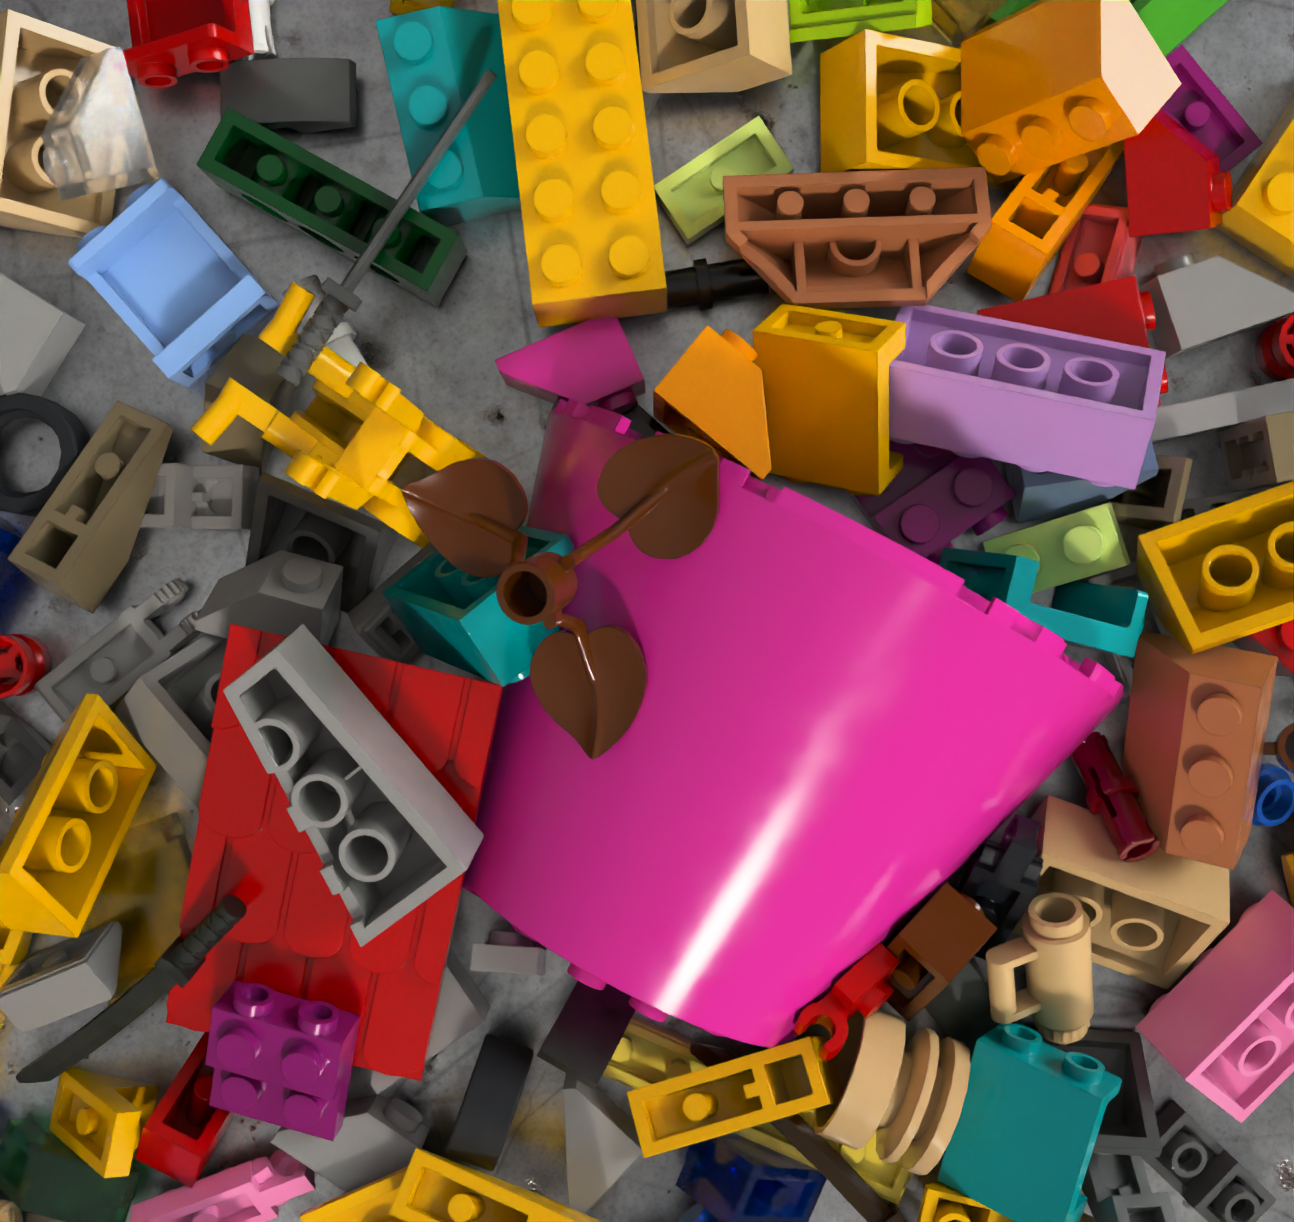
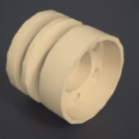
M878 1009L866 1019L858 1011L847 1022L849 1028L848 1037L840 1052L833 1058L843 1089V1095L837 1103L814 1109L813 1127L815 1134L857 1150L862 1149L876 1131V1152L880 1160L894 1163L900 1159L904 1170L917 1175H927L940 1161L960 1118L968 1088L971 1067L970 1050L964 1042L951 1037L941 1039L939 1042L936 1032L926 1027L917 1030L905 1046V1023L901 1017Z

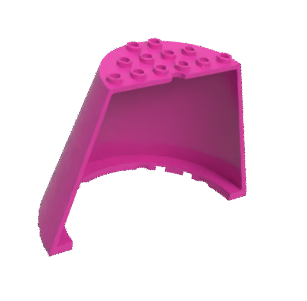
M563 399L556 400L548 415L526 526L568 535L574 545V551L613 525L619 518L608 511L601 503L597 493L598 480L602 469L618 450L629 443L645 438V436L628 428L632 421L621 414L594 405L590 407L576 400L569 399L568 402ZM656 431L655 435L664 434L659 431ZM719 457V514L711 534L699 548L677 559H658L641 552L633 543L629 530H627L619 538L574 568L577 577V591L571 603L563 608L562 612L582 618L586 623L588 633L604 625L620 626L629 632L638 643L647 666L648 681L643 703L636 719L623 737L603 755L590 759L579 743L558 725L541 706L533 690L530 675L521 681L508 683L504 686L476 820V826L484 834V837L466 870L463 888L480 897L492 909L508 920L517 932L542 944L569 961L570 965L567 972L576 980L597 990H604L606 984L617 988L631 996L628 1003L644 1016L658 1022H665L670 1014L716 1036H725L748 1044L773 1048L793 1042L799 1036L793 1029L801 1011L808 1005L820 1001L831 992L834 984L878 943L881 942L886 946L940 888L973 856L977 848H981L985 839H989L1117 707L1124 694V686L1114 680L1115 676L1098 662L1085 657L1080 665L1063 653L1067 646L1064 642L1065 639L1046 627L1028 619L1019 613L1018 610L995 597H992L989 602L979 594L966 588L963 585L965 580L788 487L784 486L780 490L775 486L768 485L749 476L750 469L726 458ZM561 626L559 627V631H561V630H569V631H572L571 629H568V628H564V627H561Z

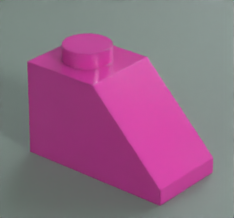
M617 316L584 321L495 360L507 386L553 404L558 399H563L567 402L571 399L590 407L594 405L622 414L638 404L636 396L646 393L644 377Z

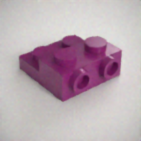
M890 439L889 451L903 454L902 470L879 496L849 494L875 532L937 565L940 564L943 548H954L950 541L971 527L975 535L980 536L1008 517L1009 514L1003 507V504L1016 496L991 459L984 457L965 458L956 455L951 450L918 443L900 444Z
M235 980L212 1008L205 1065L214 1067L209 1106L334 1141L343 1125L361 1015L337 1009L333 1004L325 1001H308L279 993L264 984L243 983Z

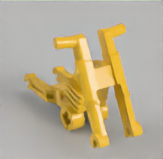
M292 281L272 320L257 337L285 356L292 349L291 346L299 335L297 330L316 295ZM323 345L322 351L316 360L312 361L311 367L308 370V373L316 378L311 387L316 396L304 412L295 410L291 417H289L229 377L216 400L190 427L194 434L211 446L238 415L263 431L260 436L261 438L293 458L284 470L292 479L303 486L306 485L324 499L329 497L355 510L362 506L422 549L430 541L413 518L402 495V488L392 482L410 455H414L435 471L466 459H488L461 439L458 440L424 416L420 409L400 394L402 390L381 377L372 368L361 361L355 367L326 345Z

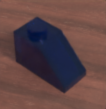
M730 1133L689 1145L684 1166L675 1185L721 1222H809L827 1178L813 1167L735 1133Z

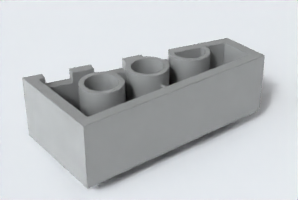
M304 624L300 625L253 663L223 690L267 774L275 773L288 797L290 804L286 810L298 832L306 831L324 865L320 872L332 895L339 893L353 920L349 926L360 947L371 941L468 869L484 834Z

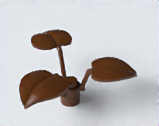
M662 434L642 438L618 450L602 469L597 484V493L604 507L618 517L619 520L565 556L554 552H540L525 559L529 540L525 534L517 530L527 518V497L516 476L504 465L486 458H471L458 461L430 476L407 484L401 490L404 500L421 531L444 558L461 571L472 576L486 578L501 575L497 583L496 595L499 606L506 616L524 625H532L543 621L547 629L561 626L572 630L554 632L543 639L538 645L530 664L531 684L544 710L579 743L590 759L603 755L623 737L638 715L647 688V666L638 643L625 629L616 625H604L588 633L586 623L582 618L562 612V609L571 603L577 591V577L574 568L619 538L627 530H629L631 539L636 547L650 557L677 559L699 548L711 534L719 514L720 459L714 447L691 436Z

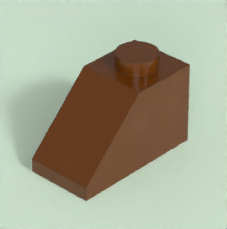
M946 882L886 947L899 960L887 982L894 991L886 1002L907 1022L951 983L998 929L985 917L984 911L974 899L966 894L958 893Z

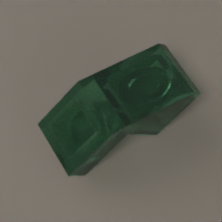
M32 1117L8 1119L0 1144V1189L20 1210L64 1222L126 1221L131 1202L136 1195L137 1183L141 1173L136 1167L131 1164L129 1176L103 1178L68 1146L62 1147Z

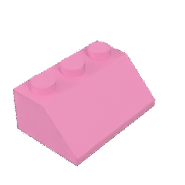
M1273 890L1260 902L1247 908L1241 915L1238 924L1214 948L1200 955L1193 969L1169 993L1159 997L1152 1004L1148 1015L1136 1026L1143 1036L1187 1082L1240 1123L1294 1072V908Z

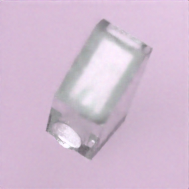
M121 46L108 48L80 59L41 135L45 147L43 152L44 168L50 181L57 186L61 201L159 180L160 177Z

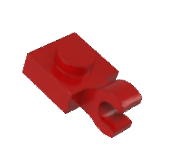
M881 942L878 943L834 984L831 992L820 1001L808 1005L801 1011L793 1030L798 1035H801L810 1025L820 1024L825 1026L830 1032L831 1039L824 1044L818 1056L823 1061L834 1058L840 1052L848 1037L849 1028L847 1022L858 1011L866 1019L869 1018L893 993L894 989L887 982L899 960Z

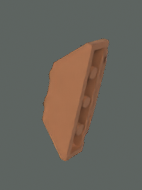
M986 167L723 176L726 242L790 305L816 309L925 306L989 233L992 226Z

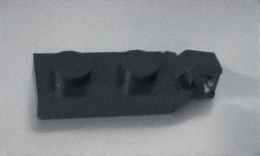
M1015 814L1004 830L1000 844L985 839L981 848H977L954 888L958 893L966 894L974 899L984 911L985 917L998 928L974 955L978 958L986 960V952L989 949L1006 943L1039 889L1043 859L1035 855L1039 847L1036 846L1041 822Z

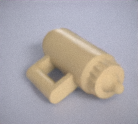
M1052 892L1037 896L1030 902L1028 911L1024 914L1022 920L1023 936L993 947L986 952L990 1012L992 1020L999 1024H1010L1031 1015L1037 1031L1043 1038L1060 1046H1067L1069 1043L1076 1042L1086 1035L1088 1027H1090V1019L1094 1014L1090 919L1076 898L1065 893ZM1025 964L1027 988L1015 992L1014 968Z

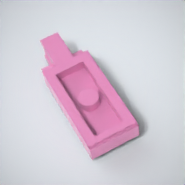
M277 1150L269 1159L267 1157L255 1158L253 1162L248 1161L238 1166L229 1167L219 1173L195 1182L192 1188L185 1185L131 1206L130 1222H266L279 1217V1207L290 1199L315 1190V1173L283 1150Z

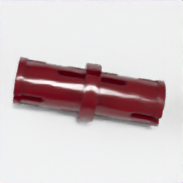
M1092 732L1069 755L1088 791L1085 801L1091 813L1100 815L1117 849V855L1120 860L1135 862L1144 859L1159 848L1160 841L1154 835L1137 802L1139 789L1131 777L1123 775L1108 745L1106 736L1104 734L1101 735L1100 732Z

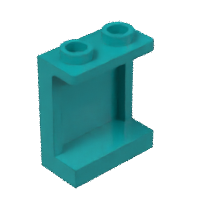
M943 548L939 566L964 579L963 585L966 588L979 594L989 602L992 597L1003 601L1018 610L1023 616L1065 639L1064 642L1067 645L1134 658L1138 639L1145 623L1144 614L1149 598L1147 592L1132 588L1073 581L1057 586L1053 607L1049 608L1030 603L1040 564L1039 561L1017 555Z
M1014 1023L999 1024L976 1041L970 1062L968 1088L962 1111L950 1143L945 1150L937 1180L1015 1222H1080L1088 1198L1080 1194L1106 1107L1109 1101L1119 1093L1122 1079L1105 1071V1066L1092 1056L1080 1052L1066 1053L1042 1042V1036L1029 1027Z

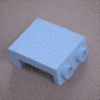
M161 178L155 184L149 183L134 191L125 203L126 210L108 226H99L88 232L78 243V252L69 259L68 265L76 274L86 279L154 354L155 357L152 361L168 379L188 388L227 354L243 333L248 335L272 314L280 304L189 201L165 178Z

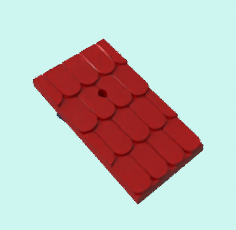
M230 623L211 724L213 733L199 802V821L179 922V928H181L179 937L184 941V938L227 895H234L240 898L246 906V914L204 957L206 961L183 988L176 984L169 990L166 1023L183 1026L193 1031L209 1032L212 1008L235 980L243 983H260L269 986L273 991L308 1001H325L333 1004L337 1009L361 1015L352 1065L374 1070L385 1075L401 1076L421 1081L424 1075L466 871L371 941L360 947L349 926L353 920L340 894L332 895L320 872L324 865L306 831L298 832L286 810L290 801L275 773L267 774L223 692L246 669L287 636ZM321 644L476 825L504 687Z

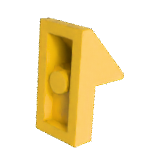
M69 1068L59 1076L49 1130L103 1178L129 1176L133 1152L138 1148L143 1127L155 1109L158 1089L155 1085L148 1082L78 1068Z

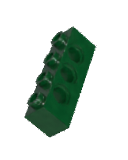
M229 107L196 164L218 187L355 262L397 201L395 198ZM409 207L369 269L438 307L468 251L457 232Z

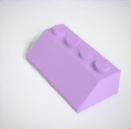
M930 305L900 307L895 321L906 323L905 349L889 364V439L900 444L918 443L951 450L956 455L965 458L984 457L1012 463L1031 472L1049 471L1082 478L1100 487L1119 486L1133 490L1136 489L1156 421L1166 356L1165 351Z

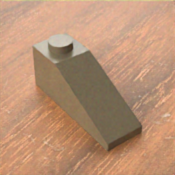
M117 400L7 559L44 590L93 614L129 561L173 432L172 427L160 419Z

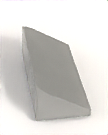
M110 921L80 934L78 938L67 939L25 957L0 988V1009L19 1031L27 1033L111 1000L116 992L118 982L122 926L118 921Z

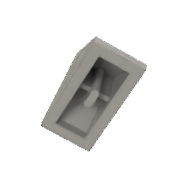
M0 272V385L2 394L24 393L41 397L86 324L13 278Z
M566 1073L563 1086L568 1206L586 1214L638 1158L642 1150L634 1120L597 1086L592 1089Z

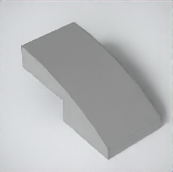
M162 463L140 528L251 530L260 467L244 464L187 465Z

